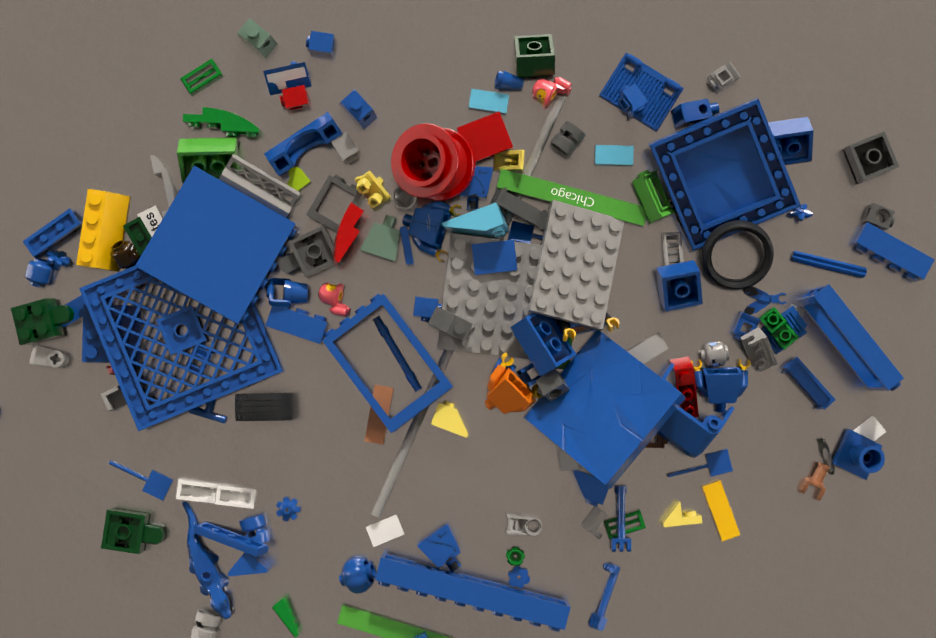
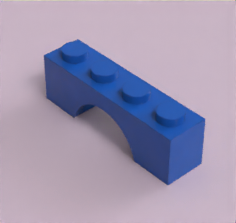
M326 112L264 153L277 175L280 176L295 166L296 160L306 150L319 144H328L343 133L329 112Z

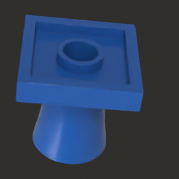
M847 429L832 464L867 480L870 473L878 472L883 467L885 456L881 450L882 445L851 429Z

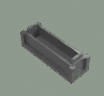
M506 187L496 190L490 203H497L501 209L538 229H545L548 210H543L542 212L506 192L508 189Z

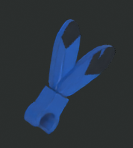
M753 286L743 289L748 296L757 299V301L748 305L744 310L749 315L757 313L770 303H787L786 301H779V296H785L786 293L769 295Z

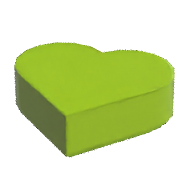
M299 167L290 169L288 186L300 191L311 183L302 169Z

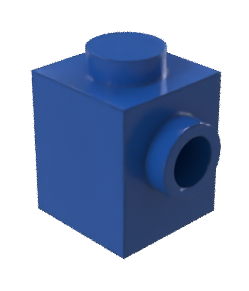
M415 297L413 316L421 317V321L429 322L436 306L442 308V304L438 303V299Z

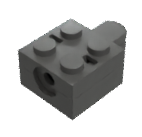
M323 225L289 241L293 252L282 257L279 261L280 269L286 274H292L301 269L306 278L334 266V245L325 226Z

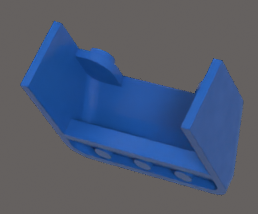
M671 363L659 376L667 381L666 378L675 364ZM731 406L719 418L714 415L707 416L701 423L681 407H678L657 434L687 456L695 458L702 454L718 435L735 408Z

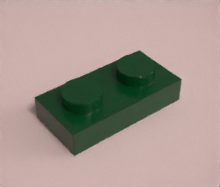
M139 216L123 225L141 257L152 236Z

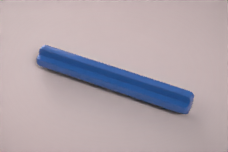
M793 251L791 260L861 278H864L867 273V268L800 251Z

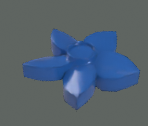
M807 204L793 209L794 211L789 214V216H798L797 219L801 222L804 220V217L809 218L813 215L811 211L807 210Z

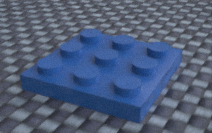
M83 305L82 362L110 363L87 306ZM112 305V308L121 311L123 305ZM127 305L124 313L134 316L137 306ZM142 308L140 309L139 314H138V316H137V318H139V319H141V320H142ZM111 311V314L116 323L119 314L114 311ZM122 316L119 325L128 329L132 319ZM135 321L132 331L141 334L142 323ZM118 328L121 338L123 340L126 331ZM130 333L126 343L136 346L139 336ZM125 346L131 358L134 349ZM137 351L133 361L141 363V352Z

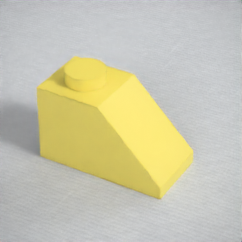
M445 400L443 403L439 402L431 424L467 438L468 432L456 408H453L455 404Z

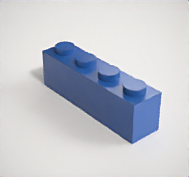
M868 222L861 226L852 243L857 246L855 249L859 252L873 255L872 258L877 262H886L890 265V269L896 272H904L907 274L906 277L915 282L925 279L935 260Z

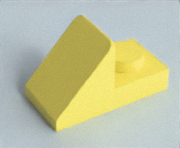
M677 501L661 521V525L663 527L699 524L702 523V515L696 514V511L684 512L685 515L682 516L681 503Z

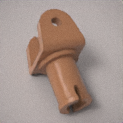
M819 462L813 476L804 478L799 492L804 494L809 484H812L819 488L815 498L820 501L826 491L823 480L830 467Z

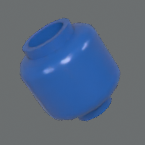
M35 258L29 261L25 278L30 281V285L41 287L42 284L45 285L50 282L53 267L49 265L50 263L47 260Z

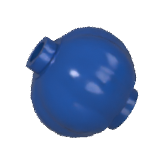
M354 557L348 560L342 567L339 581L349 591L357 594L363 593L373 585L376 571L373 564L368 563L366 559Z

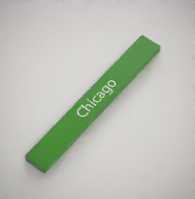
M505 169L500 170L496 186L498 189L506 187L508 188L507 191L548 202L556 200L609 215L627 223L639 226L645 225L647 214L641 205Z

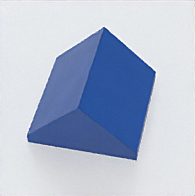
M244 552L228 572V577L267 573L272 569V564L261 555L255 557Z

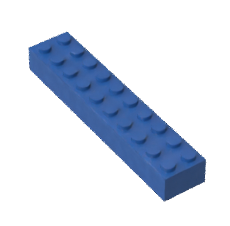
M384 553L380 558L375 580L379 581L378 584L389 587L390 584L395 585L401 591L408 592L409 589L414 590L420 596L427 597L428 594L433 595L439 601L446 602L447 599L452 600L458 606L465 607V604L471 605L477 611L484 612V609L490 610L493 615L503 617V614L511 616L510 619L522 622V619L530 621L529 624L538 627L544 624L549 626L548 629L557 632L560 629L565 630L571 608L567 601Z

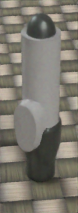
M825 438L818 439L825 465L830 467L828 472L833 475L835 467L832 464L829 447Z

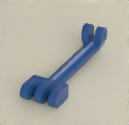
M615 486L614 491L617 494V538H611V551L616 552V544H619V552H623L624 544H627L626 550L631 552V538H625V494H627V486Z
M608 563L604 564L603 569L611 574L597 614H592L589 621V627L599 631L605 628L607 618H604V614L620 571V567Z

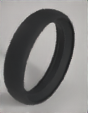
M743 220L730 221L718 226L708 236L702 250V262L707 275L716 284L734 290L749 288L760 282L769 272L774 257L773 245L768 234L758 225ZM743 230L753 233L761 240L764 248V257L760 267L752 275L743 279H728L721 276L714 269L711 259L712 250L716 242L722 236L732 231Z

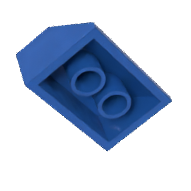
M808 117L768 122L785 165L812 161L814 130Z
M532 313L510 327L540 376L545 375L577 355L568 340L566 342L562 340L564 334H562L554 318Z

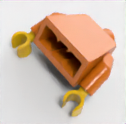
M504 353L501 356V365L498 364L490 376L487 385L488 399L485 400V405L489 410L497 407L504 414L524 412L536 401V398H541L540 394L537 393L539 386L535 384L531 390L510 368L506 370V366H511L514 359L511 357L508 362H505L504 360L508 354Z

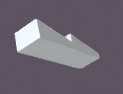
M178 479L175 499L253 509L256 489Z

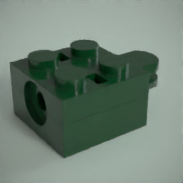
M45 298L11 308L19 345H31L64 336L62 324L69 323L74 318L73 309L67 305L57 306L56 298Z
M111 508L106 511L101 549L141 554L144 552L145 543L153 545L161 543L164 540L165 532L160 526L148 525L150 515L148 513Z

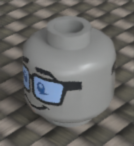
M721 341L706 343L703 350H700V358L709 368L724 366L726 361H729V350L727 345L724 346Z

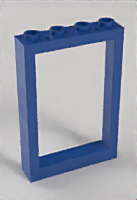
M829 284L811 289L798 300L869 390L894 391L901 385L900 381L904 377Z
M377 294L370 300L371 304L367 307L363 305L355 311L356 315L351 319L347 317L339 323V328L336 330L332 328L324 334L325 338L322 341L390 433H393L454 386L386 295L380 296V294ZM381 305L384 306L440 381L391 419L333 343V341Z

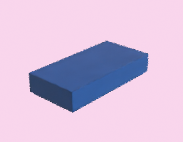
M402 226L400 227V234L406 265H414L408 227Z

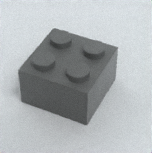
M885 131L844 148L858 184L899 167Z

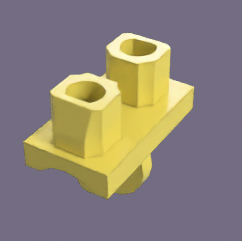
M371 171L356 177L354 180L357 183L356 189L358 192L365 194L369 198L368 204L371 208L380 205L391 197L381 185L383 179L381 177L376 178Z

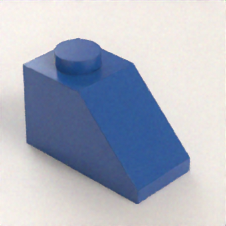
M573 470L572 473L583 497L587 499L586 503L596 507L598 504L603 505L609 488L596 477L579 470Z

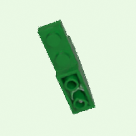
M203 107L202 115L183 114V122L188 124V127L199 128V125H207V128L218 129L221 126V132L226 134L227 137H237V134H245L246 138H256V135H261L262 132L245 118L225 110Z

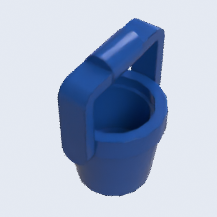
M286 278L269 279V285L266 287V297L269 298V305L290 306L291 304L307 303L308 284L293 282ZM273 285H284L283 300L273 299Z

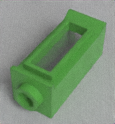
M648 169L639 173V178L633 180V184L650 223L675 213V210L671 208L656 173L658 170L649 172Z

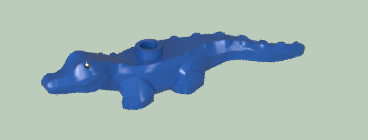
M182 502L189 523L187 535L189 571L196 575L200 583V592L204 596L209 594L211 607L223 619H228L231 617L230 602L222 587L228 585L229 579L225 574L220 573L216 565L218 556L212 551L205 549L199 540L198 534L193 533L194 526L197 525L195 515L187 502Z

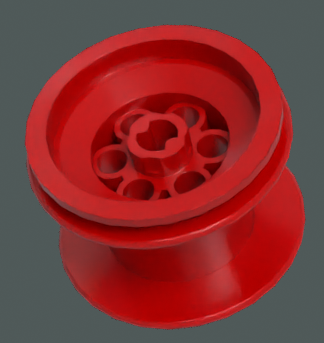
M418 124L406 130L396 141L391 155V170L396 183L403 191L414 197L428 198L436 201L451 199L461 194L469 186L475 173V155L468 141L458 132L434 124ZM430 149V154L427 156L426 152Z

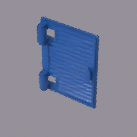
M625 53L599 96L626 112L618 102L619 91L627 85L630 87L636 84L649 102L644 105L645 108L632 117L657 132L684 88L677 82L644 64L632 54ZM627 62L636 66L633 72L625 67ZM666 86L675 90L672 96L664 92Z

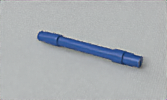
M377 316L373 321L381 337L383 336L415 392L420 390L422 387L416 375L410 369L398 349L387 326L383 323L380 316Z

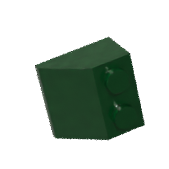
M552 34L514 36L517 77L555 75V52Z

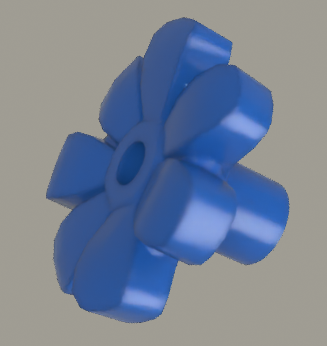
M57 250L47 251V261L52 264L53 270H58L61 265L65 267L69 265L71 259L66 256V252L60 251L58 253Z
M284 497L283 502L279 501L276 505L280 509L276 512L277 516L283 515L282 520L286 522L289 520V517L295 520L297 518L296 513L301 511V508L296 506L298 501L295 498L290 501L289 497Z

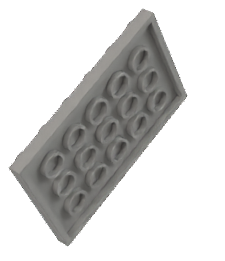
M552 200L528 311L588 328L603 330L624 221L609 215Z

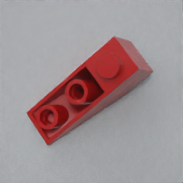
M689 356L671 359L670 364H675L671 370L673 385L686 397L679 407L694 418L699 417L693 364Z

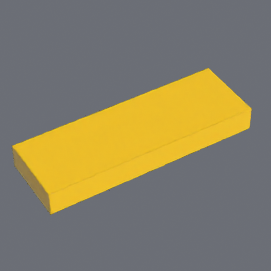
M721 480L702 486L721 541L739 536L740 532Z

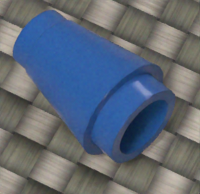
M504 70L497 72L495 86L499 87V89L522 90L524 79Z

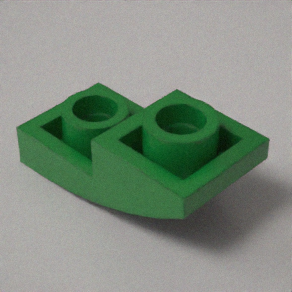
M775 307L760 318L764 327L784 351L799 339L798 335L791 329L785 318Z

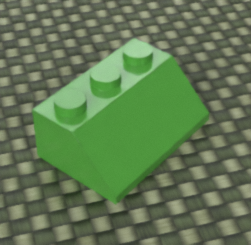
M237 137L179 139L177 157L182 183L185 182L193 166L219 179L232 155L235 154L239 157ZM233 161L231 167L239 170V164Z

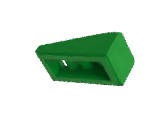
M284 596L272 606V609L296 638L300 634V629L289 601Z

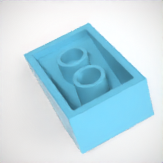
M497 203L442 222L443 227L448 232L455 234L500 238L506 235L505 232L510 231L503 210Z

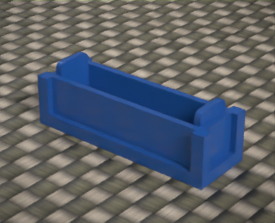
M69 208L23 241L33 257L39 258L41 253L78 227L82 228V222L78 220L73 209Z
M797 356L792 357L782 366L784 369L783 373H788L817 405L815 409L825 410L836 400Z

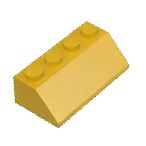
M93 189L87 190L76 265L119 272L120 268L116 265L110 253L111 247L116 242L124 240L125 229L123 225L127 223L130 196Z

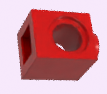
M304 85L282 90L283 95L280 96L282 107H285L287 111L310 107Z

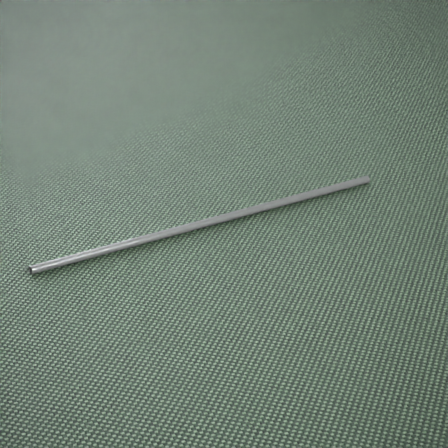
M557 95L522 172L523 175L532 176L565 101V98ZM513 193V196L521 199L523 196L521 194ZM505 211L504 216L509 227L514 215ZM504 236L500 238L494 237L493 239L503 240ZM443 350L437 364L443 373L454 350ZM434 373L425 393L440 382ZM429 406L413 418L371 515L380 518Z

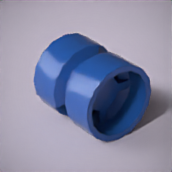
M263 514L239 521L242 532L246 533L245 537L261 543L271 540L268 530L264 529L266 522Z

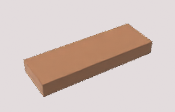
M374 385L373 396L389 417L394 388ZM370 407L364 441L384 445L387 427L373 408Z

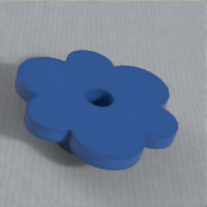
M515 566L513 571L508 573L510 578L509 584L518 588L530 582V577L527 575L528 570Z

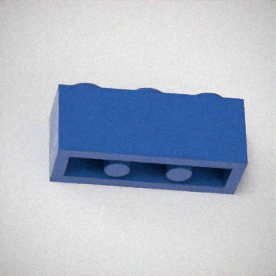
M272 306L265 326L322 344L329 323L325 322V317L315 314L314 318L307 316L308 312L297 308L295 312L289 310V306Z

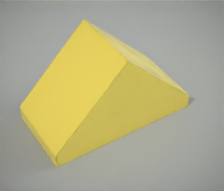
M510 150L495 154L493 170L500 171L505 169L522 173L525 150Z

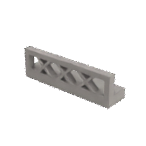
M235 154L232 155L219 177L220 181L285 218L300 195V192ZM233 161L241 165L242 170L232 168ZM249 173L258 175L259 180L251 179ZM265 183H272L276 189H268ZM287 192L294 197L289 201L283 197L282 193Z

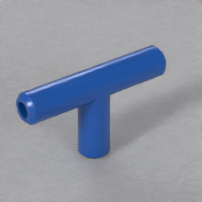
M216 400L207 403L205 410L194 408L188 411L191 414L223 424L227 419L226 416L212 412Z

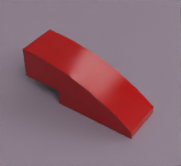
M352 202L345 211L337 229L333 249V264L336 266L360 232L354 225L364 210Z

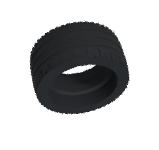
M235 394L236 421L293 420V394Z

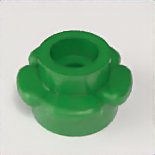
M513 547L506 553L507 562L512 566L521 565L525 558L524 552L518 547Z

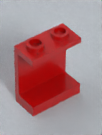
M500 111L457 127V132L471 145L475 155V162L503 151L513 150V145Z

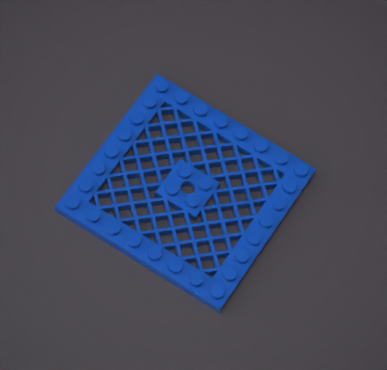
M135 266L79 288L138 431L283 372L255 304L254 306L249 305L246 310L249 314L244 323H242L245 330L243 332L236 329L237 324H234L233 327L223 324L226 319L225 317H222L221 322L211 319L214 312L210 310L208 317L199 314L200 303L196 311L193 305L186 307L191 298L166 286L164 283L161 284L154 281V277ZM147 283L144 291L135 288ZM151 283L161 287L157 296L148 293ZM164 288L173 291L170 302L160 298ZM129 290L126 298L118 295ZM133 290L143 294L139 304L130 300ZM176 294L186 297L183 306L173 303ZM146 296L155 299L152 309L142 305ZM111 297L109 304H107L106 299ZM115 298L125 301L121 311L112 308ZM159 301L168 304L164 314L155 311ZM128 303L137 306L134 316L124 313ZM171 306L181 309L168 314ZM141 308L150 311L146 321L137 318ZM111 311H114L119 314L116 323L111 314ZM153 313L162 316L156 319L158 326L150 323ZM122 316L132 319L128 329L119 325ZM198 317L206 320L203 329L200 325ZM135 321L145 324L141 334L132 331ZM209 321L219 325L215 335L206 331ZM179 325L187 327V333L183 336L176 333V328ZM148 326L158 329L154 339L144 336ZM222 327L232 330L228 340L218 336ZM118 328L126 331L123 340L121 338ZM160 332L166 344L157 341ZM234 332L244 335L241 345L231 342ZM130 333L139 336L136 346L126 343ZM205 334L214 338L210 347L201 344L207 341ZM247 337L253 350L244 347ZM143 338L152 342L148 352L139 348ZM217 339L226 342L223 352L213 349ZM155 344L165 347L161 357L152 354ZM229 344L239 348L235 358L226 354ZM125 346L134 349L131 358ZM195 346L192 355L183 352L184 350ZM198 347L208 350L205 360L195 356ZM242 349L252 353L248 363L238 359ZM167 350H169L171 356L177 353L174 362L164 359ZM137 351L147 354L143 364L133 361ZM211 352L221 355L217 365L208 362ZM181 354L191 357L187 367L177 364ZM254 355H255L257 361L254 362V363H251L252 360H253V357H254ZM150 356L159 359L156 370L146 366ZM224 357L234 360L230 370L220 367ZM193 359L203 362L200 372L190 369ZM163 361L172 365L168 375L159 371ZM237 362L246 365L233 371ZM133 364L141 367L138 376L133 367ZM206 364L216 368L212 378L202 374ZM175 367L185 370L181 380L172 377ZM144 369L154 372L150 382L141 379ZM219 369L227 372V374L215 378ZM188 371L198 375L194 385L184 382ZM157 374L167 377L163 387L153 384ZM201 377L210 380L206 383L198 385ZM170 379L180 383L176 393L166 389ZM140 382L149 385L146 393H144ZM183 384L192 387L189 390L179 393ZM152 386L162 390L158 400L148 397ZM165 392L174 395L172 397L162 400V397ZM148 400H151L156 403L149 405Z

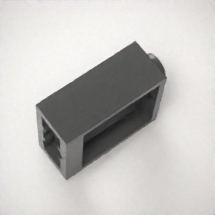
M335 174L334 177L328 176L306 215L337 233L339 224L316 212L331 183L353 194L355 198L352 203L356 206L359 205L364 195L358 192L357 186L353 184L351 186L344 183L345 180Z

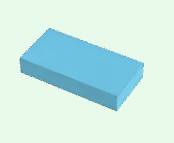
M471 89L469 109L494 113L500 111L501 114H506L509 94Z
M595 145V165L633 166L634 146Z

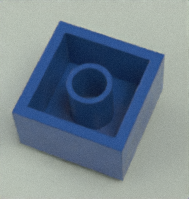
M694 260L656 267L659 298L665 312L703 304L700 270Z

